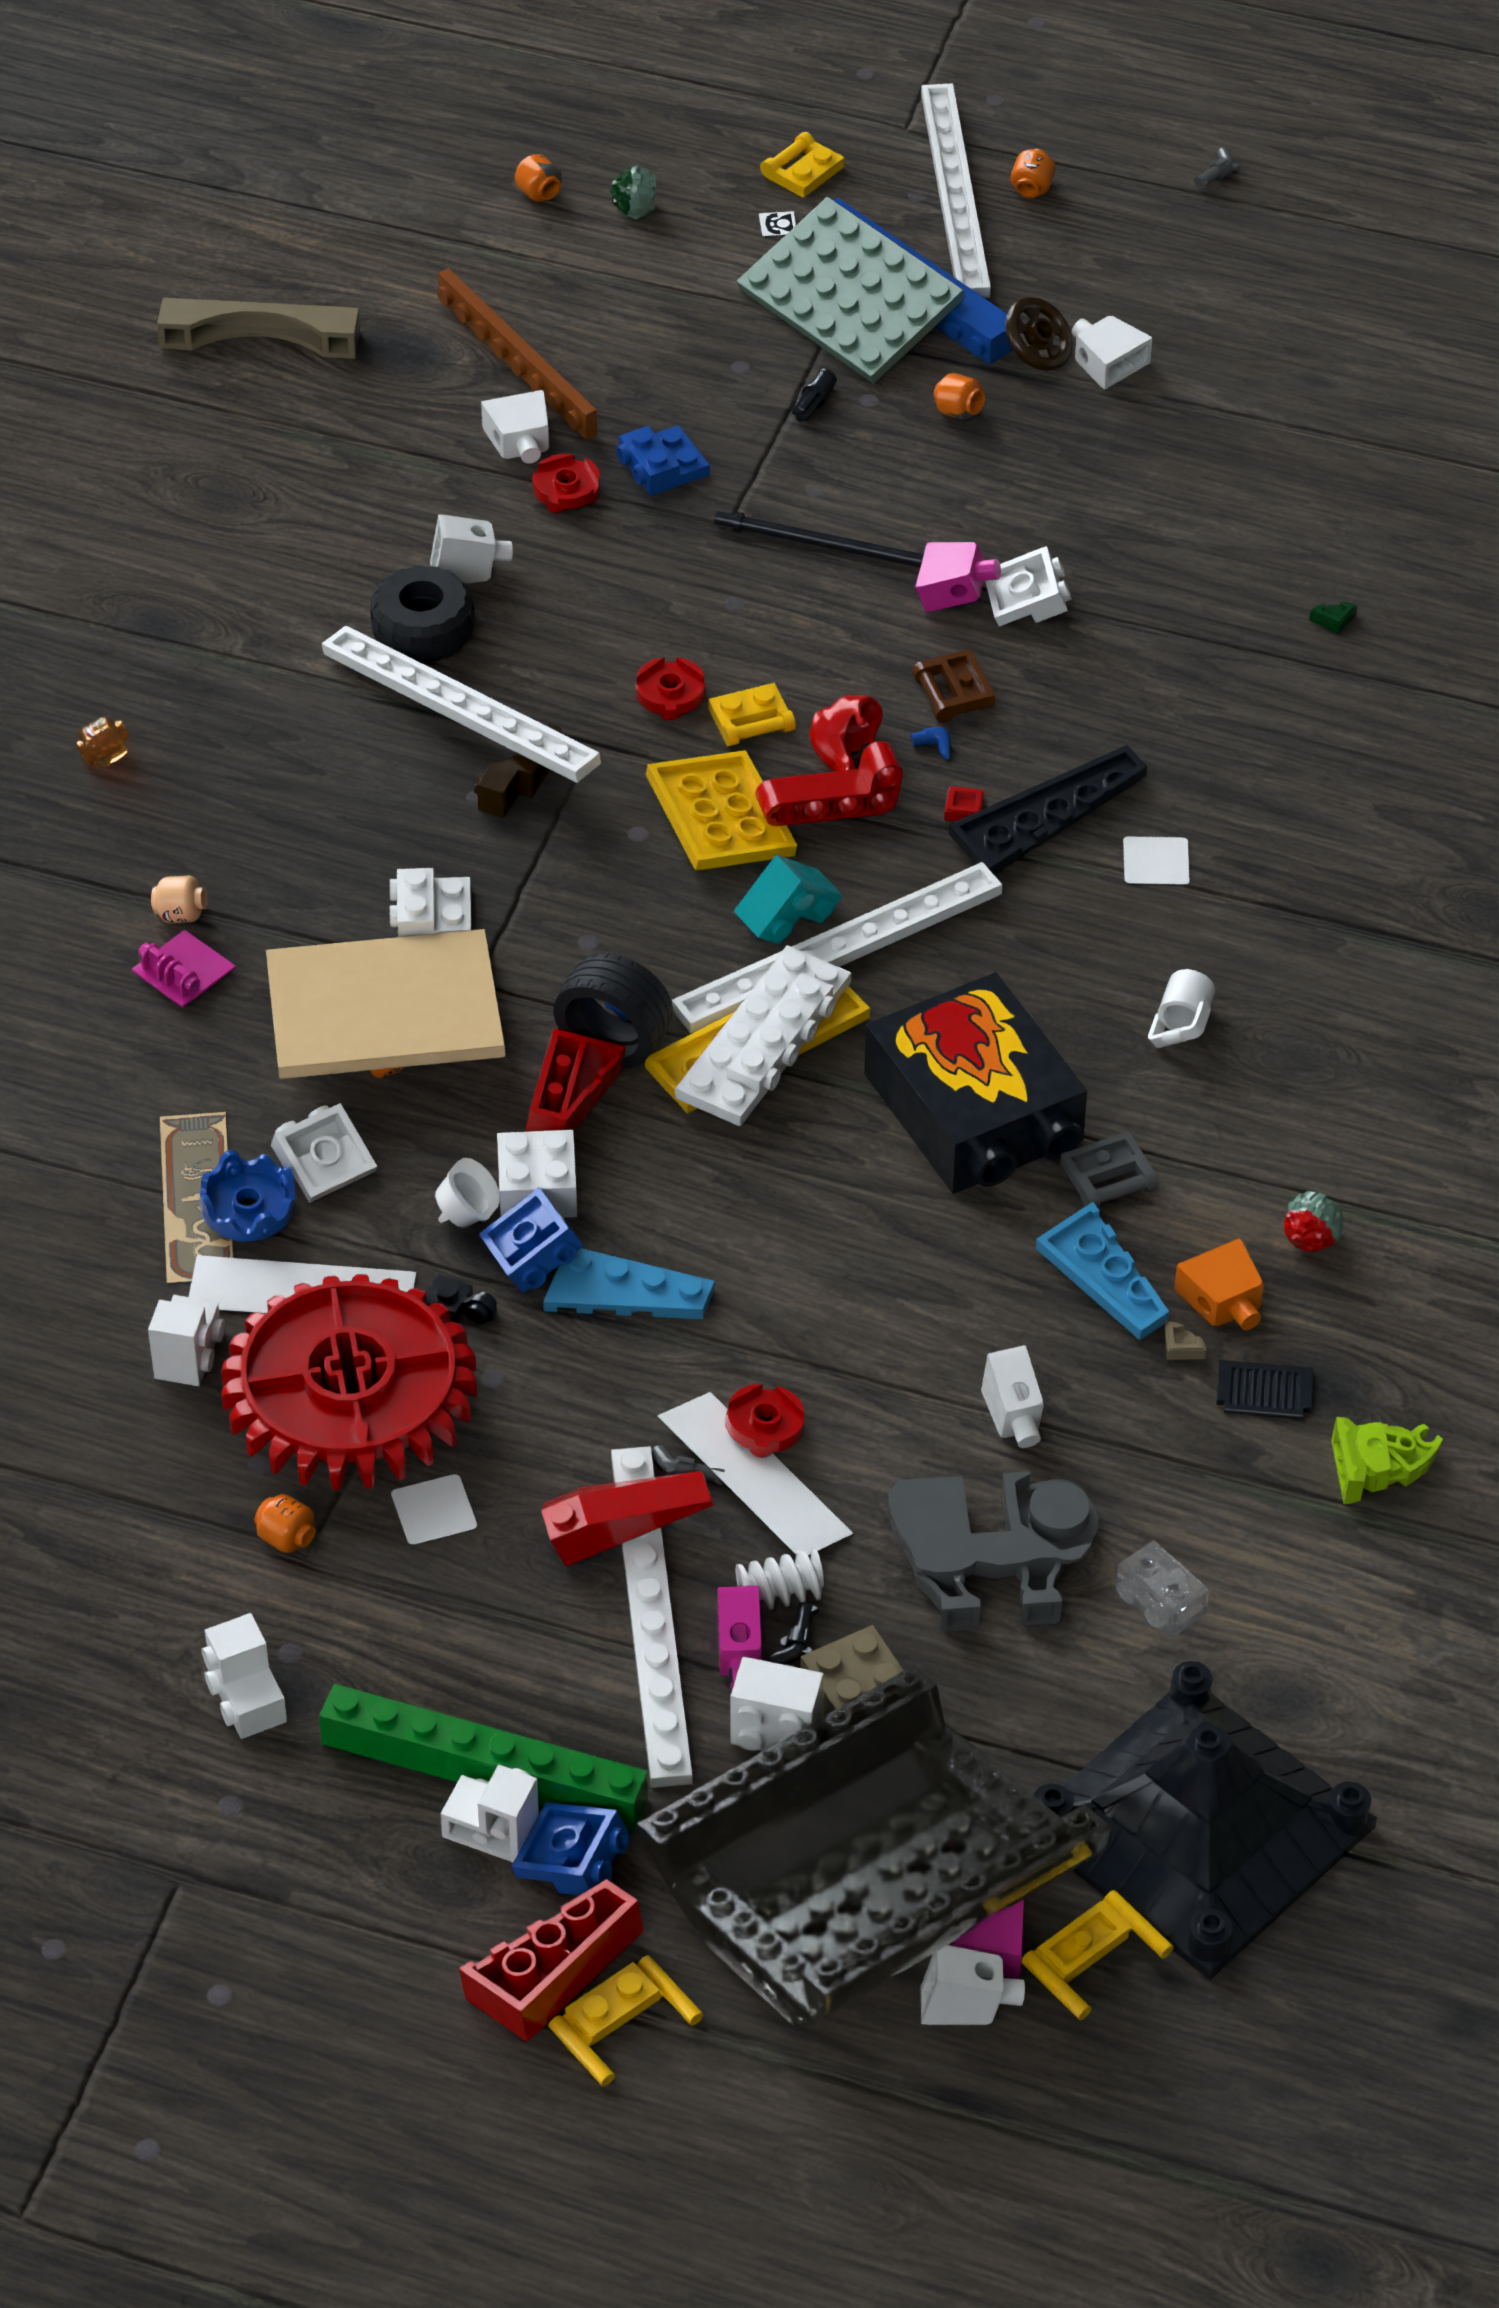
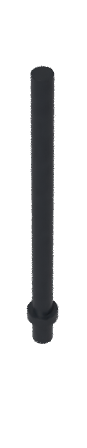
M716 511L714 524L733 528V532L741 533L744 530L915 567H921L924 554L749 518L745 517V513L742 512L730 514Z

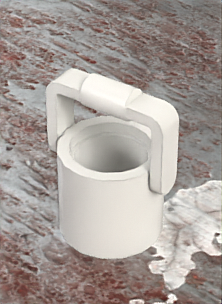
M1189 969L1179 970L1171 975L1158 1013L1154 1017L1148 1034L1149 1040L1156 1048L1178 1044L1202 1035L1215 995V986L1212 980L1198 971Z

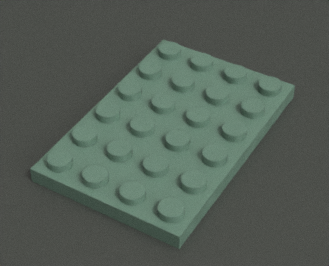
M826 197L737 280L741 291L873 384L965 299L964 292L960 287L829 197Z

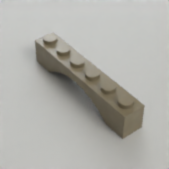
M163 298L157 321L160 349L194 350L223 339L270 337L297 343L313 350L322 357L356 359L360 338L359 308Z

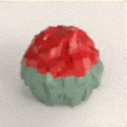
M1307 1191L1304 1194H1298L1293 1201L1288 1203V1212L1284 1220L1285 1235L1289 1242L1296 1248H1301L1303 1252L1317 1253L1329 1246H1333L1343 1235L1341 1207L1333 1203L1332 1200L1322 1193L1317 1194L1316 1192Z

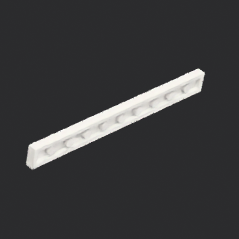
M953 83L922 85L921 97L954 278L983 298L990 297V281Z
M344 626L322 643L324 655L576 783L601 764L599 752L348 626Z
M981 862L792 947L840 967L1001 895L1002 884L987 866ZM781 952L673 999V1012L690 1033L735 1012Z
M651 1446L611 1450L614 1483L654 1477ZM658 1528L622 1543L651 1788L692 1784V1769L661 1528Z

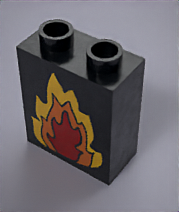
M997 972L866 1024L865 1076L952 1194L976 1184L984 1187L995 1186L1006 1180L1015 1168L1044 1156L1050 1160L1060 1159L1062 1153L1076 1149L1080 1142L1084 1140L1087 1089Z

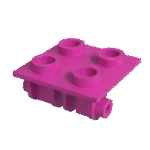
M183 930L160 948L155 943L142 944L138 951V954L141 956V962L132 968V972L184 1008L233 971L236 966L188 931Z

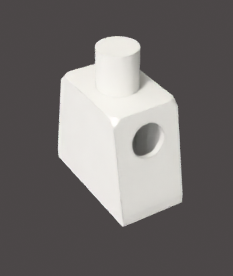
M1107 316L1093 325L1085 319H1080L1072 328V335L1076 337V361L1104 390L1151 362L1152 337L1114 316Z
M543 390L481 401L483 430L502 458L521 457L525 463H534L540 458L541 452H546L549 449L548 420Z
M438 515L430 566L439 567L445 571L448 570L465 583H474L490 579L493 561H512V542L495 541L490 522Z
M1026 1345L989 1353L987 1355L981 1391L997 1431L1003 1438L1015 1436L1018 1446L1021 1448L1034 1446L1041 1440L1038 1429L1043 1410V1399Z
M937 1944L920 1987L921 2024H990L994 2019L999 2004L1022 2006L1025 1994L1024 1980L1003 1978V1959L999 1955Z

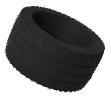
M607 952L595 953L585 957L572 970L560 988L553 1005L554 1020L559 1030L625 1046L626 1049L621 1068H631L643 1063L661 1041L673 1016L671 997L665 986L650 970L628 957ZM595 998L608 1002L621 1010L631 1022L621 1020L610 1014Z

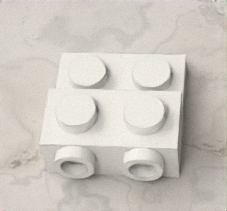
M1047 546L1000 564V579L985 581L994 618L999 627L1028 615H1032L1035 623L1068 611L1066 601L1072 600L1065 580L1060 581L1059 579L1065 576L1059 557L1052 558Z
M433 868L397 869V879H390V900L397 901V905H390V926L398 927V937L471 930L470 877L434 878Z
M341 1103L331 1108L327 1105L321 1106L312 1111L307 1119L297 1124L295 1121H289L276 1129L271 1143V1147L282 1166H289L291 1168L294 1178L309 1203L374 1173L377 1168L375 1161Z

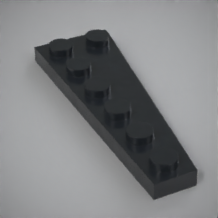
M1128 745L1123 746L949 824V835L975 865L983 862L993 874L999 873L1011 863L1147 776V765Z

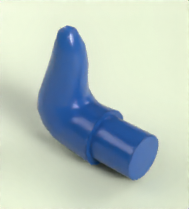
M932 727L910 734L913 747L937 744L941 756L945 760L950 759L951 737L946 729Z

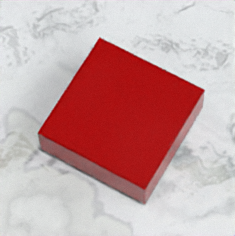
M949 786L944 820L958 821L982 810L984 790Z

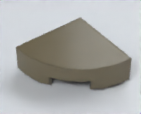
M1173 1321L1164 1322L1167 1360L1206 1359V1346L1200 1336H1196L1189 1330L1184 1329V1325Z

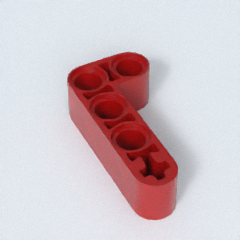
M877 741L868 745L863 750L859 769L772 778L762 782L757 787L755 797L767 823L772 826H787L881 815L891 811L897 803L903 770L891 745L885 741Z

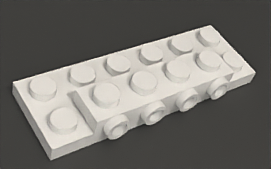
M787 945L675 1088V1098L741 1127L767 1091L775 1089L784 1069L795 1063L803 1044L810 1042L814 1038L818 1025L823 1018L831 1016L836 1001L851 983V972Z

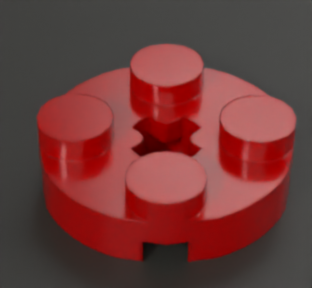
M573 454L553 455L542 460L538 464V471L533 472V492L539 501L547 505L549 511L562 513L566 509L579 508L587 504H593L598 500L600 473L597 466L587 458H584V462L574 460ZM567 480L568 483H562L561 481Z
M665 657L657 658L643 665L637 673L636 699L644 708L653 713L660 714L665 720L678 719L681 714L692 711L705 699L706 691L703 671L690 660L676 657V662H665ZM664 685H667V686H670V687H671V686H674V685H677V687H675V688H666V687H664Z
M752 1384L735 1392L729 1401L725 1428L738 1444L750 1449L754 1456L764 1458L770 1456L773 1452L788 1449L803 1435L805 1424L804 1406L795 1394L783 1387L776 1386L774 1391L762 1389L763 1384ZM761 1415L764 1418L773 1417L772 1421H762L758 1419V1416Z

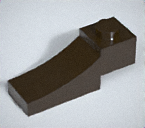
M552 724L546 725L547 727L561 733V727ZM519 753L501 763L491 762L485 773L479 774L475 782L474 793L478 797V810L504 818L519 795L533 798L550 772V769Z

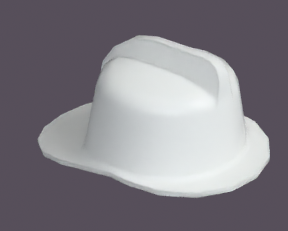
M462 1158L451 1168L447 1177L435 1192L437 1204L442 1211L438 1221L442 1223L450 1220L458 1227L465 1228L478 1221L484 1222L488 1220L497 1209L500 1202V1192L496 1181L482 1164L471 1158Z

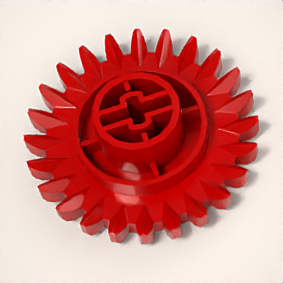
M364 1274L355 1275L352 1281H340L335 1275L324 1277L322 1285L314 1287L303 1282L294 1286V1294L290 1297L273 1296L267 1300L268 1312L266 1314L260 1312L250 1314L245 1320L246 1333H240L233 1337L229 1345L230 1358L224 1361L221 1370L222 1384H226L223 1386L221 1393L223 1410L234 1407L230 1413V1428L233 1436L249 1427L246 1433L247 1454L250 1457L254 1456L271 1441L269 1450L271 1472L277 1474L292 1454L296 1453L299 1482L304 1486L310 1481L319 1461L327 1462L329 1480L333 1490H340L345 1477L347 1463L356 1462L364 1486L367 1489L373 1488L376 1475V1459L384 1457L389 1468L399 1481L405 1479L404 1449L408 1446L426 1465H432L434 1463L433 1446L429 1431L453 1447L456 1443L454 1422L450 1415L469 1423L471 1420L470 1403L464 1394L474 1397L478 1395L477 1379L472 1372L477 1371L475 1353L468 1346L467 1333L462 1325L451 1322L449 1309L440 1303H433L427 1306L426 1292L419 1288L404 1292L399 1289L398 1280L387 1278L379 1284L369 1282L368 1275ZM345 1382H353L355 1394H347Z

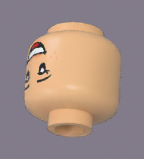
M169 876L162 878L158 885L152 889L151 905L154 914L159 915L165 923H192L199 919L202 909L207 908L208 895L206 889L200 887L199 882L193 876Z

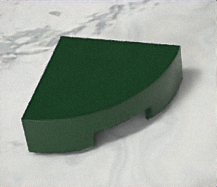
M1340 602V605L1325 607V604H1320L1310 611L1309 620L1339 634L1357 615L1358 606L1348 602Z

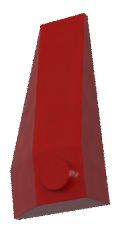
M697 1471L580 1487L545 1502L541 1512L550 1541L567 1567L714 1506L703 1472Z

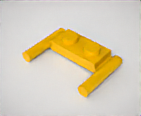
M1112 1890L1105 1896L1103 1901L1098 1902L1037 1947L1035 1951L1027 1952L1023 1956L1021 1963L1079 2020H1083L1091 2012V2007L1067 1983L1128 1939L1131 1930L1162 1959L1166 1958L1173 1951L1174 1946L1116 1890Z
M646 1955L637 1965L634 1962L630 1963L567 2006L565 2014L554 2017L548 2027L598 2083L605 2087L614 2080L615 2074L590 2046H593L659 2001L663 1996L691 2026L696 2025L703 2018V2013L649 1955Z

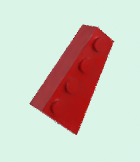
M604 1880L561 1906V1913L547 1921L540 1919L526 1927L528 1933L510 1944L503 1941L491 1948V1955L474 1964L473 1961H470L458 1968L465 1999L526 2042L532 2039L644 1932L638 1900L609 1880Z

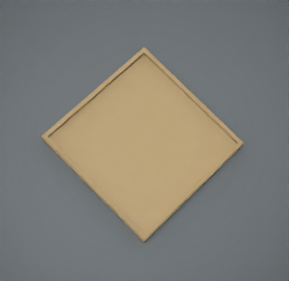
M485 929L266 950L278 1072L281 1079L505 1057V1045Z

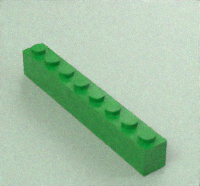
M333 1684L319 1714L322 1745L458 1782L461 1775L472 1779H484L489 1782L498 1764L510 1769H521L537 1778L539 1806H544L546 1802L617 1810L628 1831L635 1832L648 1800L647 1770L342 1685Z

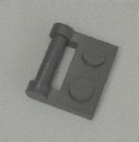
M1129 1131L1062 1153L1060 1157V1165L1079 1193L1084 1207L1094 1202L1099 1209L1101 1204L1140 1190L1149 1192L1157 1189L1159 1186L1154 1169ZM1135 1171L1137 1176L1099 1189H1095L1093 1186L1094 1184Z

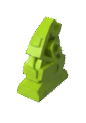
M1336 1417L1331 1443L1343 1504L1359 1502L1363 1488L1370 1492L1387 1489L1388 1485L1397 1481L1405 1487L1410 1485L1428 1471V1468L1432 1465L1440 1451L1443 1438L1437 1435L1432 1442L1423 1441L1422 1439L1427 1437L1429 1427L1425 1424L1417 1426L1410 1432L1403 1427L1388 1426L1381 1422L1356 1426L1348 1418Z

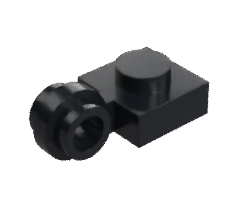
M439 1273L426 1291L427 1306L433 1303L443 1304L450 1311V1320L455 1323L462 1312H465L471 1321L481 1325L493 1320L497 1313V1301L492 1295L486 1292H478L473 1295L472 1285Z

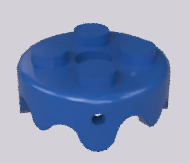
M235 1150L226 1151L220 1157L217 1166L212 1171L204 1173L201 1179L200 1210L204 1221L217 1234L241 1242L258 1241L277 1234L286 1227L295 1210V1185L291 1168L289 1166L279 1167L266 1154H261L255 1160L247 1161L242 1159ZM246 1198H252L257 1201L251 1206H244L238 1203Z

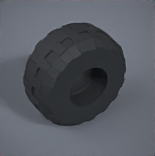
M418 565L397 570L393 575L386 577L371 596L370 618L375 640L420 663L425 661L435 662L446 656L453 655L467 643L474 629V605L469 587L448 570H442L439 567Z

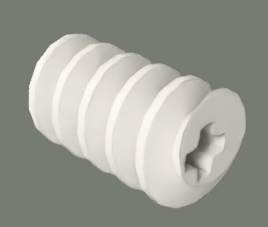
M816 1548L812 1550L811 1560L804 1551H798L795 1563L790 1555H782L779 1566L774 1558L769 1557L765 1560L764 1570L758 1561L750 1562L748 1573L743 1565L736 1564L737 1586H759V1601L764 1600L769 1610L774 1609L775 1597H780L785 1607L790 1605V1597L793 1593L796 1594L800 1603L805 1602L807 1590H811L816 1600H821L824 1578L822 1564Z

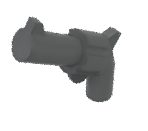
M1220 148L1217 151L1219 159L1212 162L1210 169L1194 178V183L1199 189L1203 187L1208 188V184L1215 180L1220 181L1231 175L1233 171L1240 170V165L1234 163L1228 148Z
M657 1445L651 1451L654 1460L666 1472L665 1476L702 1471L706 1481L723 1485V1481L712 1470L725 1472V1469L709 1468L707 1465L694 1463V1459L677 1456L674 1459L663 1445Z

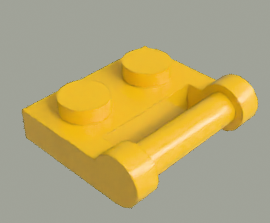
M802 132L795 138L793 144L777 156L763 161L760 164V170L769 180L804 198L843 169L845 157L815 142L812 135L808 132ZM799 154H806L788 169H782L783 166Z
M775 683L708 699V709L728 747L739 744V740L783 730L786 733L796 729L794 715L791 710H788Z

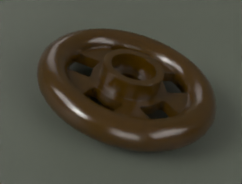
M1036 297L1022 298L1010 307L1006 315L1005 329L1008 341L1018 357L1029 366L1039 370L1051 371L1062 367L1071 355L1073 340L1070 327L1061 312L1049 302ZM1023 312L1030 319L1026 324L1020 319ZM1039 314H1043L1049 320H1047L1046 318H1039ZM1020 334H1024L1025 339L1030 344V346H1027L1024 343ZM1055 335L1059 336V346L1053 344ZM1046 349L1049 357H1041L1039 350Z

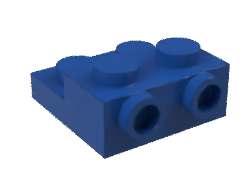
M648 425L619 436V446L616 447V453L620 463L629 468L637 485H642L650 496L710 475V464L679 425L654 433Z
M540 1187L479 1233L505 1273L522 1293L526 1292L529 1288L536 1289L543 1285L548 1273L559 1265L571 1263L575 1259L577 1251L584 1246Z
M546 1802L511 1868L517 1878L553 1882L558 1893L581 1895L604 1880H611V1864L617 1853H624L627 1850L629 1833L617 1810Z

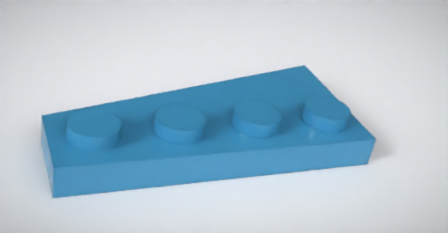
M1091 1202L1036 1239V1250L1137 1339L1142 1340L1164 1325L1165 1321L1169 1320V1310L1147 1278L1141 1277L1134 1267L1135 1261L1128 1251H1123L1116 1241L1115 1232L1109 1224L1105 1225L1099 1216V1209L1094 1202Z
M580 1248L571 1263L559 1265L543 1301L544 1312H557L558 1307L576 1308L577 1313L593 1314V1309L616 1310V1315L632 1316L634 1312L643 1311L651 1312L653 1317L703 1319L715 1291V1281Z

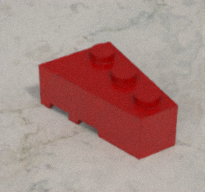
M553 1028L530 1107L525 1132L573 1130L574 1132L620 1075L626 1047Z

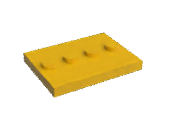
M746 750L647 764L645 775L695 871L771 860L775 855L782 857L795 856L797 844L788 827L769 825L755 797V791L763 781Z

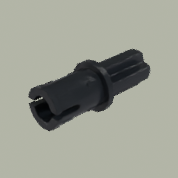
M819 370L812 383L804 386L801 398L792 409V414L796 416L797 421L809 420L816 409L825 404L827 394L837 382V377L831 370Z

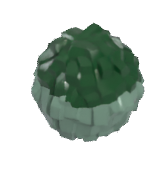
M639 166L627 168L625 171L620 172L612 181L610 188L614 206H617L618 210L622 211L627 217L630 216L634 219L646 216L649 212L654 211L656 175L650 173L648 169L640 168Z

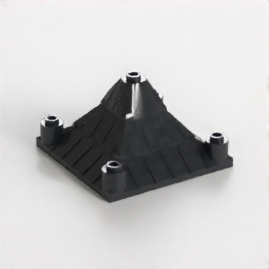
M1187 1661L1177 1665L1172 1671L1170 1691L1153 1708L1134 1722L1128 1730H1125L1104 1751L1091 1760L1084 1769L1074 1775L1063 1786L1046 1784L1034 1792L1031 1812L1021 1820V1830L1102 1895L1106 1896L1110 1891L1116 1890L1174 1946L1173 1951L1211 1980L1376 1827L1377 1817L1370 1813L1371 1796L1364 1786L1348 1781L1340 1783L1334 1788L1331 1787L1319 1775L1306 1768L1302 1762L1286 1750L1280 1748L1272 1739L1260 1730L1255 1729L1251 1723L1211 1694L1213 1679L1211 1671L1200 1662Z

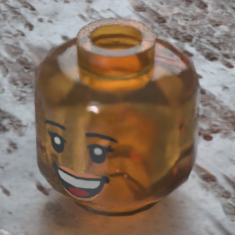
M102 715L79 729L78 741L75 742V746L88 766L94 764L103 769L127 754L128 747L125 740L130 738V735L119 719L113 722L109 717Z

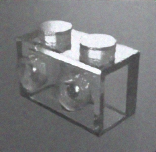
M1154 1539L1118 1564L1116 1590L1120 1597L1126 1603L1133 1604L1145 1615L1152 1627L1162 1630L1170 1639L1207 1614L1209 1589Z

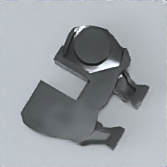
M1030 1471L1003 1473L1001 1500L1006 1531L971 1533L963 1476L897 1481L889 1490L888 1506L891 1527L898 1545L913 1567L916 1588L926 1594L941 1611V1630L944 1632L975 1630L980 1627V1599L969 1593L964 1587L965 1578L971 1574L992 1579L1016 1576L1021 1581L1020 1601L1022 1602L1021 1617L1023 1625L1056 1624L1060 1622L1063 1601L1061 1594L1055 1587L1059 1582L1062 1569L1070 1563L1082 1560L1091 1552L1099 1524V1516L1094 1505L1079 1486L1063 1479H1052L1030 1484Z

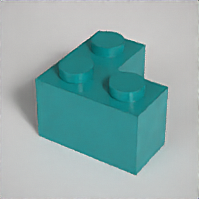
M775 855L735 908L734 913L758 938L779 945L791 933L793 926L800 917L822 924L832 914L835 905L843 895L818 869Z

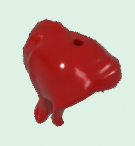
M846 695L840 697L831 707H823L822 710H818L814 714L809 731L812 748L822 762L834 772L855 769L851 753L858 751L866 743L870 745L876 742L875 736L883 719V708L875 698L868 695Z

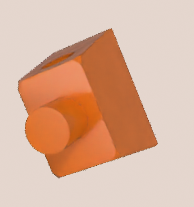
M1240 1238L1177 1264L1174 1290L1212 1326H1220L1235 1319L1243 1330H1250L1260 1322L1261 1315L1257 1310L1262 1303L1263 1282Z

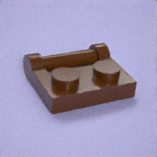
M971 649L917 662L912 667V675L918 683L922 684L933 705L932 711L938 722H948L957 714L995 705V693ZM942 675L954 698L945 699L933 676Z

